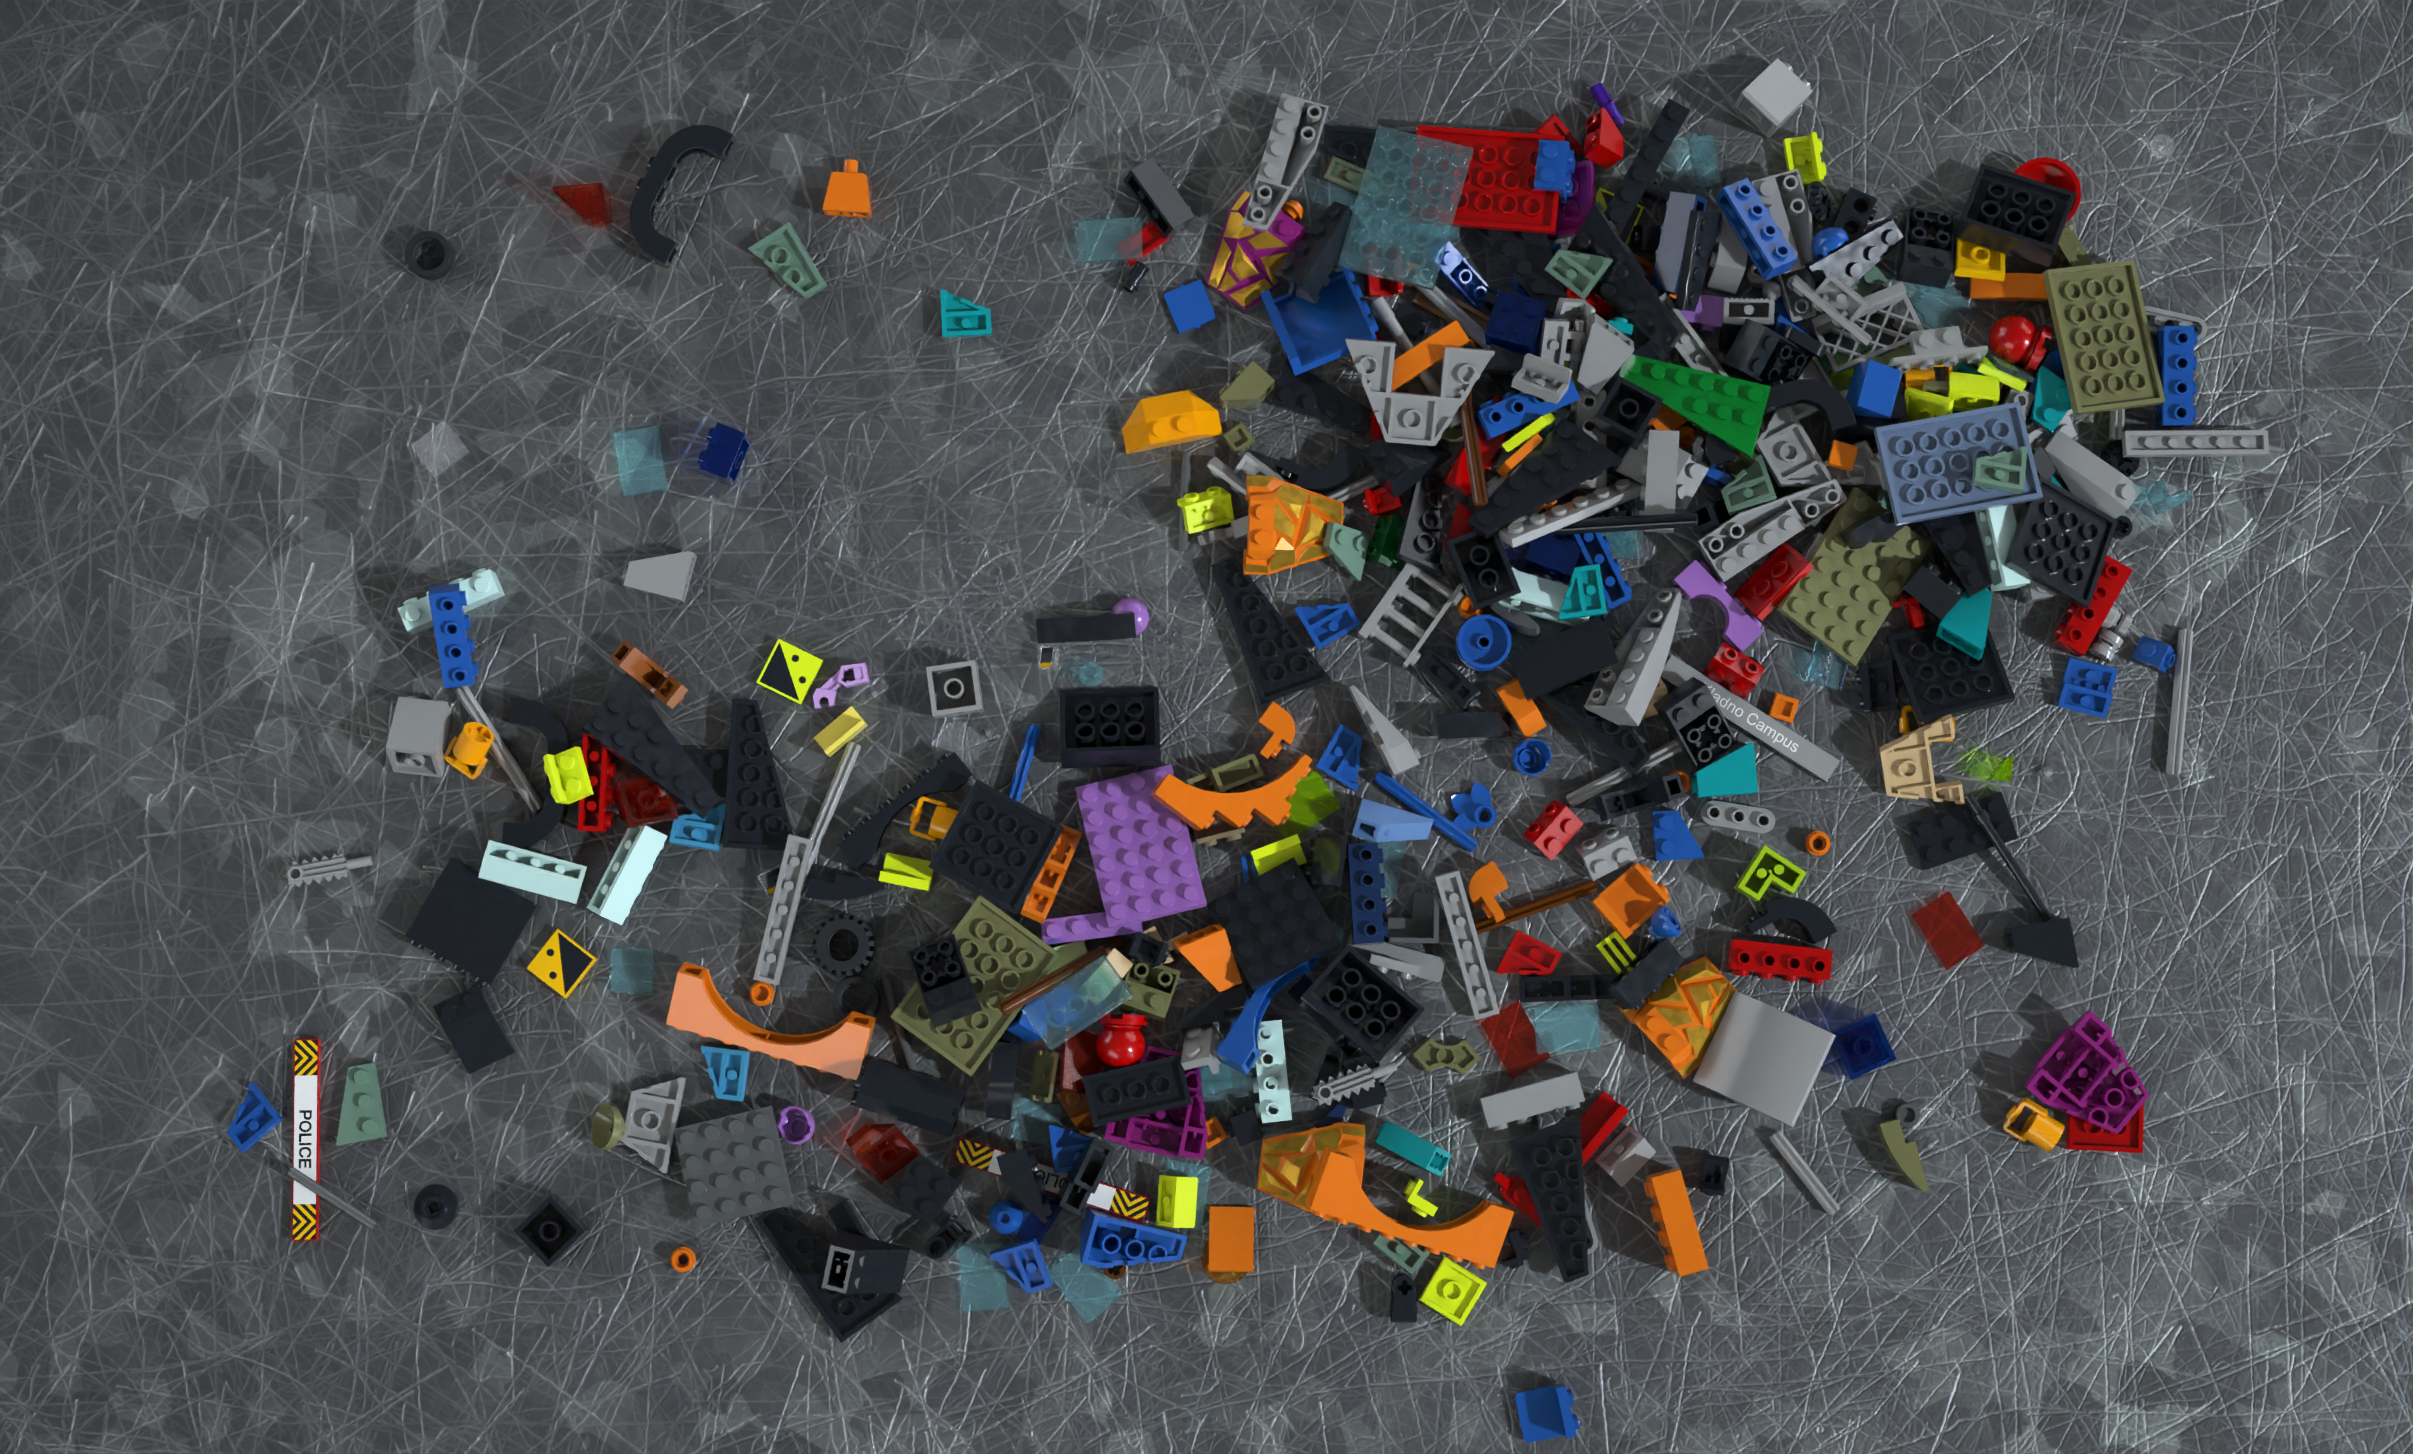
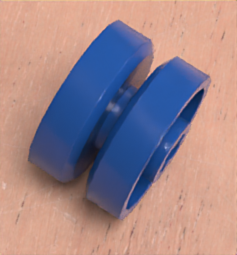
M1477 615L1468 619L1458 631L1455 639V652L1459 661L1468 669L1476 672H1488L1497 668L1507 658L1512 646L1511 634L1507 625L1499 618L1491 615ZM1481 638L1486 639L1485 643H1488V646L1482 647L1479 644Z

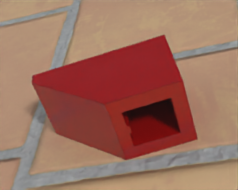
M1602 107L1595 114H1591L1586 121L1584 157L1605 169H1609L1623 157L1624 138L1607 110Z

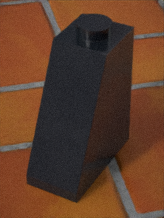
M2070 918L2005 928L2006 933L2003 934V941L2005 947L2009 948L2010 953L2065 968L2079 967Z

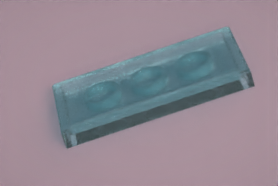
M1102 955L1025 1006L1022 1012L1052 1051L1132 998L1133 993L1107 957Z

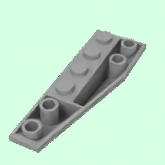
M1281 94L1242 226L1267 232L1316 152L1329 106L1288 94Z
M1794 169L1751 181L1750 183L1756 188L1758 196L1764 206L1769 209L1772 219L1781 229L1783 237L1788 245L1793 248L1797 258L1789 271L1774 277L1775 282L1782 289L1781 298L1791 323L1815 317L1816 309L1811 304L1813 301L1807 296H1799L1792 289L1793 285L1790 283L1795 275H1797L1815 290V281L1804 266L1810 261L1814 262L1812 251L1813 230L1812 214L1799 170Z
M1831 479L1740 512L1697 540L1705 561L1715 577L1725 582L1848 499L1836 479Z
M1659 588L1615 649L1619 662L1600 671L1584 706L1587 710L1617 725L1639 726L1658 685L1668 657L1683 592L1681 588Z

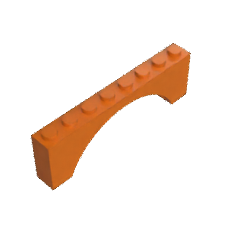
M684 962L677 973L666 1024L673 1026L677 1030L697 1033L704 1038L711 1037L721 1040L724 1044L742 1046L748 1051H759L775 1059L782 1058L792 1061L799 1066L806 1065L816 1068L823 1073L837 1074L846 1080H857L858 1075L862 1073V1066L867 1057L876 1018L852 1011L838 1024L820 1032L803 1035L772 1032L750 1023L733 1011L715 988L708 968Z
M1326 1146L1324 1147L1304 1203L1311 1209L1310 1213L1324 1218L1325 1214L1333 1216L1334 1221L1344 1225L1352 1222L1357 1224L1356 1228L1370 1233L1371 1229L1379 1231L1380 1236L1390 1240L1398 1237L1403 1239L1402 1242L1412 1247H1417V1244L1426 1246L1425 1250L1439 1255L1441 1251L1447 1253L1448 1258L1458 1262L1466 1259L1471 1261L1470 1264L1480 1269H1485V1266L1495 1267L1514 1215V1211L1508 1206L1484 1199L1467 1214L1442 1224L1415 1225L1398 1221L1380 1212L1367 1198L1357 1177L1354 1158L1347 1153Z

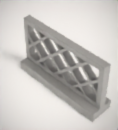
M1903 282L1863 297L1869 302V305L1854 323L1862 325L1863 330L1868 327L1879 331L1876 340H1871L1868 344L1873 346L1869 354L1857 353L1856 350L1859 345L1857 342L1852 351L1839 347L1843 336L1852 338L1850 333L1846 332V328L1843 327L1840 330L1830 320L1832 317L1829 314L1825 313L1811 319V332L1819 342L1828 347L1824 354L1835 375L1854 368L1869 359L1873 360L1909 345L1908 335L1901 333L1905 323L1915 326L1917 331L1924 330L1906 294ZM1902 302L1907 309L1904 317L1891 313L1893 306ZM1875 313L1885 316L1882 326L1868 322L1870 316ZM1888 318L1902 322L1898 332L1885 328ZM1832 332L1840 336L1836 345L1826 342L1823 335ZM1882 332L1896 337L1894 343L1888 346L1878 343ZM1837 351L1850 356L1847 363L1837 366L1834 360Z

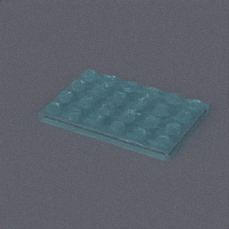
M1378 126L1338 267L1434 290L1474 152L1473 148Z

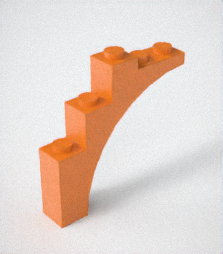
M1306 754L1300 755L1284 773L1272 782L1257 789L1241 793L1205 791L1188 785L1168 773L1161 778L1150 796L1196 831L1203 828L1207 829L1215 819L1213 814L1217 815L1234 829L1241 826L1245 827L1253 817L1251 812L1270 826L1275 827L1279 824L1283 825L1290 817L1291 813L1288 811L1292 805L1285 798L1290 799L1297 790L1295 786L1300 778L1303 780L1311 770L1309 765L1312 759Z

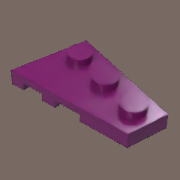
M1586 160L1575 163V171L1570 173L1571 182H1573L1572 196H1567L1566 203H1561L1560 200L1555 234H1548V238L1551 241L1575 236L1592 206L1596 203L1595 165L1593 161Z

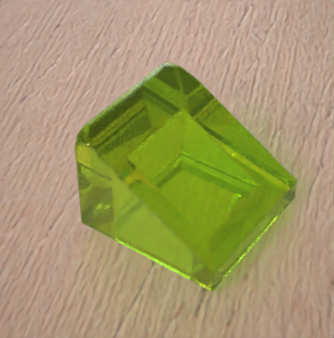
M2012 756L2002 758L1987 781L2009 782L2012 779Z

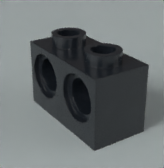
M1850 187L1845 193L1831 227H1838L1844 230V225H1851L1855 229V234L1847 233L1848 239L1853 240L1859 237L1863 231L1867 230L1865 226L1868 220L1872 221L1878 210V207H1875L1877 198ZM1854 203L1862 204L1865 211L1857 212L1854 208Z

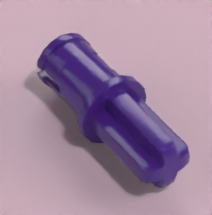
M1599 82L1593 85L1589 91L1599 108L1603 107L1607 110L1617 128L1618 125L1614 118H1616L1620 126L1625 124L1626 121L1615 106L1616 101H1612L1603 84Z

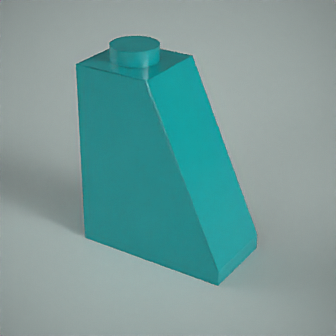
M1985 589L1968 598L1963 591L1962 598L1940 622L1936 636L1979 661L1985 648L1993 593Z
M1748 743L1693 773V778H1690V791L1695 793V798L1758 793L1754 743Z
M1388 1120L1377 1132L1375 1143L1440 1177L1452 1156L1447 1151Z

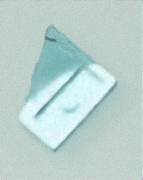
M1631 509L1632 516H1639L1640 510ZM1643 530L1606 532L1616 559L1641 561Z

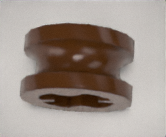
M1122 1265L1119 1268L1120 1273L1116 1275L1114 1271L1110 1273L1108 1268H1104V1272L1111 1279H1119L1125 1274L1127 1266Z

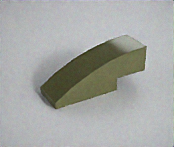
M1255 753L1188 779L1184 783L1205 791L1225 793L1261 778L1264 774Z
M1893 1118L1875 1123L1880 1140L1896 1168L1915 1188L1920 1191H1928L1916 1141H1905L1900 1120Z

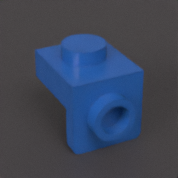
M2142 635L2132 658L2137 662L2155 667L2165 674L2175 661V651L2170 644Z

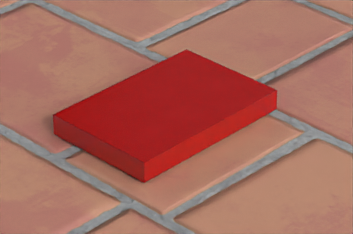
M1785 541L1733 595L1762 621L1784 599L1798 580L1804 578L1814 566Z
M2144 1103L2118 1134L2066 1113L2065 1149L2143 1153Z

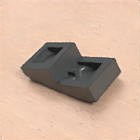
M1499 602L1494 603L1490 607L1492 616L1499 618L1507 625L1508 629L1528 637L1539 638L1541 636L1539 625L1522 610L1516 616H1513Z

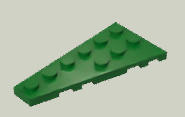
M1632 354L1622 364L1619 376L1662 398L1663 406L1672 409L1679 416L1707 433L1713 434L1723 440L1725 444L1736 448L1752 459L1771 386Z

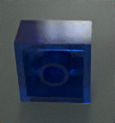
M1499 290L1485 332L1486 345L1491 346V344L1519 354L1526 355L1529 353L1535 355L1541 336L1543 318H1546L1548 314L1547 301Z
M717 422L716 427H712L708 433L707 441H709L706 451H701L697 463L700 464L699 469L705 476L734 486L751 440L744 432Z
M1548 533L1529 541L1520 566L1567 582L1573 574L1582 549L1577 546V542L1567 538H1563L1562 541L1553 538V533Z
M1869 1013L1829 1031L1836 1035L1831 1049L1846 1080L1855 1079L1896 1060V1056L1875 1013Z

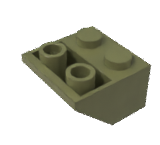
M1254 361L1249 365L1245 363L1237 371L1236 380L1232 384L1227 382L1220 390L1219 406L1222 409L1258 407L1274 390L1275 380Z
M1132 958L1131 962L1133 965L1127 972L1116 1007L1138 1015H1146L1147 1018L1164 1023L1181 971L1164 965L1151 967Z

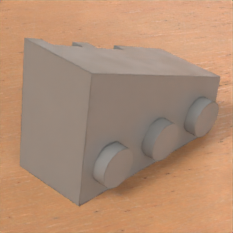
M1719 210L1718 214L1723 215L1714 244V252H1712L1709 262L1711 268L1706 289L1735 295L1746 269L1748 253L1723 212Z

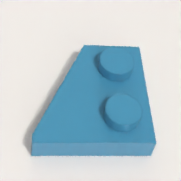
M719 804L720 806L712 808L704 819L695 813L674 817L669 843L719 852L724 830L726 804Z
M701 1046V1052L705 1055L709 1067L707 1068L709 1076L714 1082L713 1088L718 1099L744 1101L750 1051Z

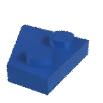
M1349 603L1310 607L1299 606L1294 608L1318 650L1361 626Z
M1678 810L1651 812L1655 861L1704 858L1702 850Z
M1049 1124L1047 1128L1054 1173L1068 1172L1072 1169L1092 1138Z

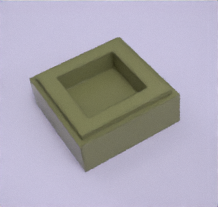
M1242 421L1221 435L1234 456L1255 443V440Z

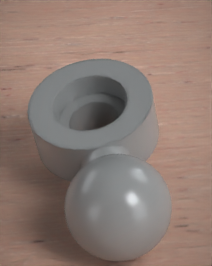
M1752 264L1747 270L1750 285L1755 288H1762V295L1765 299L1768 298L1770 300L1773 298L1774 301L1779 299L1782 293L1780 285L1776 282H1771L1772 278L1764 281L1761 274H1755L1759 271L1755 264Z

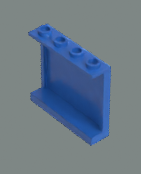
M1343 261L1340 264L1341 271L1328 276L1330 282L1326 288L1322 287L1319 291L1320 299L1317 304L1290 293L1275 299L1272 298L1269 290L1260 293L1266 312L1295 376L1349 354L1350 351L1345 338L1377 340L1375 332L1379 331L1376 321L1374 317H1368L1371 314L1366 300H1360L1363 297L1358 283L1353 285L1352 282L1355 281L1353 272L1350 267L1345 268Z

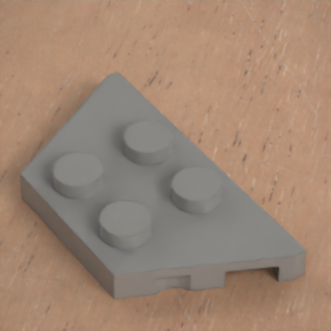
M685 1077L632 1091L625 1120L627 1128L621 1141L634 1149L642 1158L652 1163L662 1173H668L675 1138L673 1129L677 1128L686 1083Z

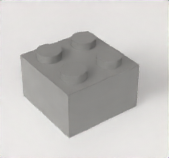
M975 660L926 667L932 716L935 719L984 712L978 664Z

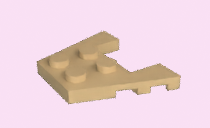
M1951 714L1945 715L1879 747L1887 796L1919 799L1920 797L1933 799L1936 802L1946 800L1954 801L1955 804H1965L1961 780L1935 784L1929 743L1955 738Z

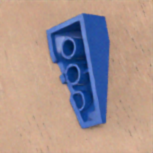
M1087 1208L1080 1231V1262L1101 1268H1113V1266L1118 1265L1131 1266L1136 1265V1263L1181 1260L1188 1236L1116 1214Z

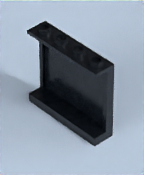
M451 857L405 936L411 939L409 942L411 945L421 950L426 947L433 951L431 956L437 960L452 962L454 964L452 968L464 975L467 972L475 976L474 981L485 987L488 984L497 985L496 979L532 917L537 916L542 907L500 883L478 878L479 871Z

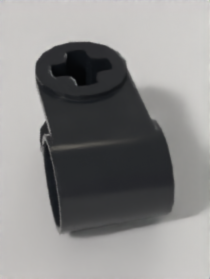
M953 1215L927 1240L924 1247L925 1253L937 1262H944L972 1237L973 1232L967 1230L958 1221L959 1217L957 1215ZM942 1243V1253L935 1256L933 1254L934 1246Z
M1404 1273L1397 1274L1392 1279L1391 1323L1417 1322L1416 1285L1413 1279ZM1402 1280H1405L1406 1283L1410 1285L1409 1287L1405 1288V1292H1402L1401 1289L1397 1287L1398 1285H1402Z

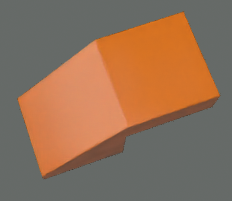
M1517 677L1496 690L1505 709L1512 715L1521 734L1526 739L1547 726L1533 700L1527 701Z

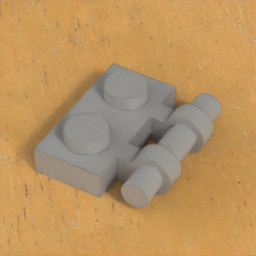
M1543 318L1538 357L1564 366V361H1569V368L1571 370H1578L1579 361H1581L1583 354L1581 352L1582 340L1585 339L1586 334L1584 330L1585 321L1575 320L1574 329H1569V321L1567 319ZM1567 339H1572L1570 351H1566Z

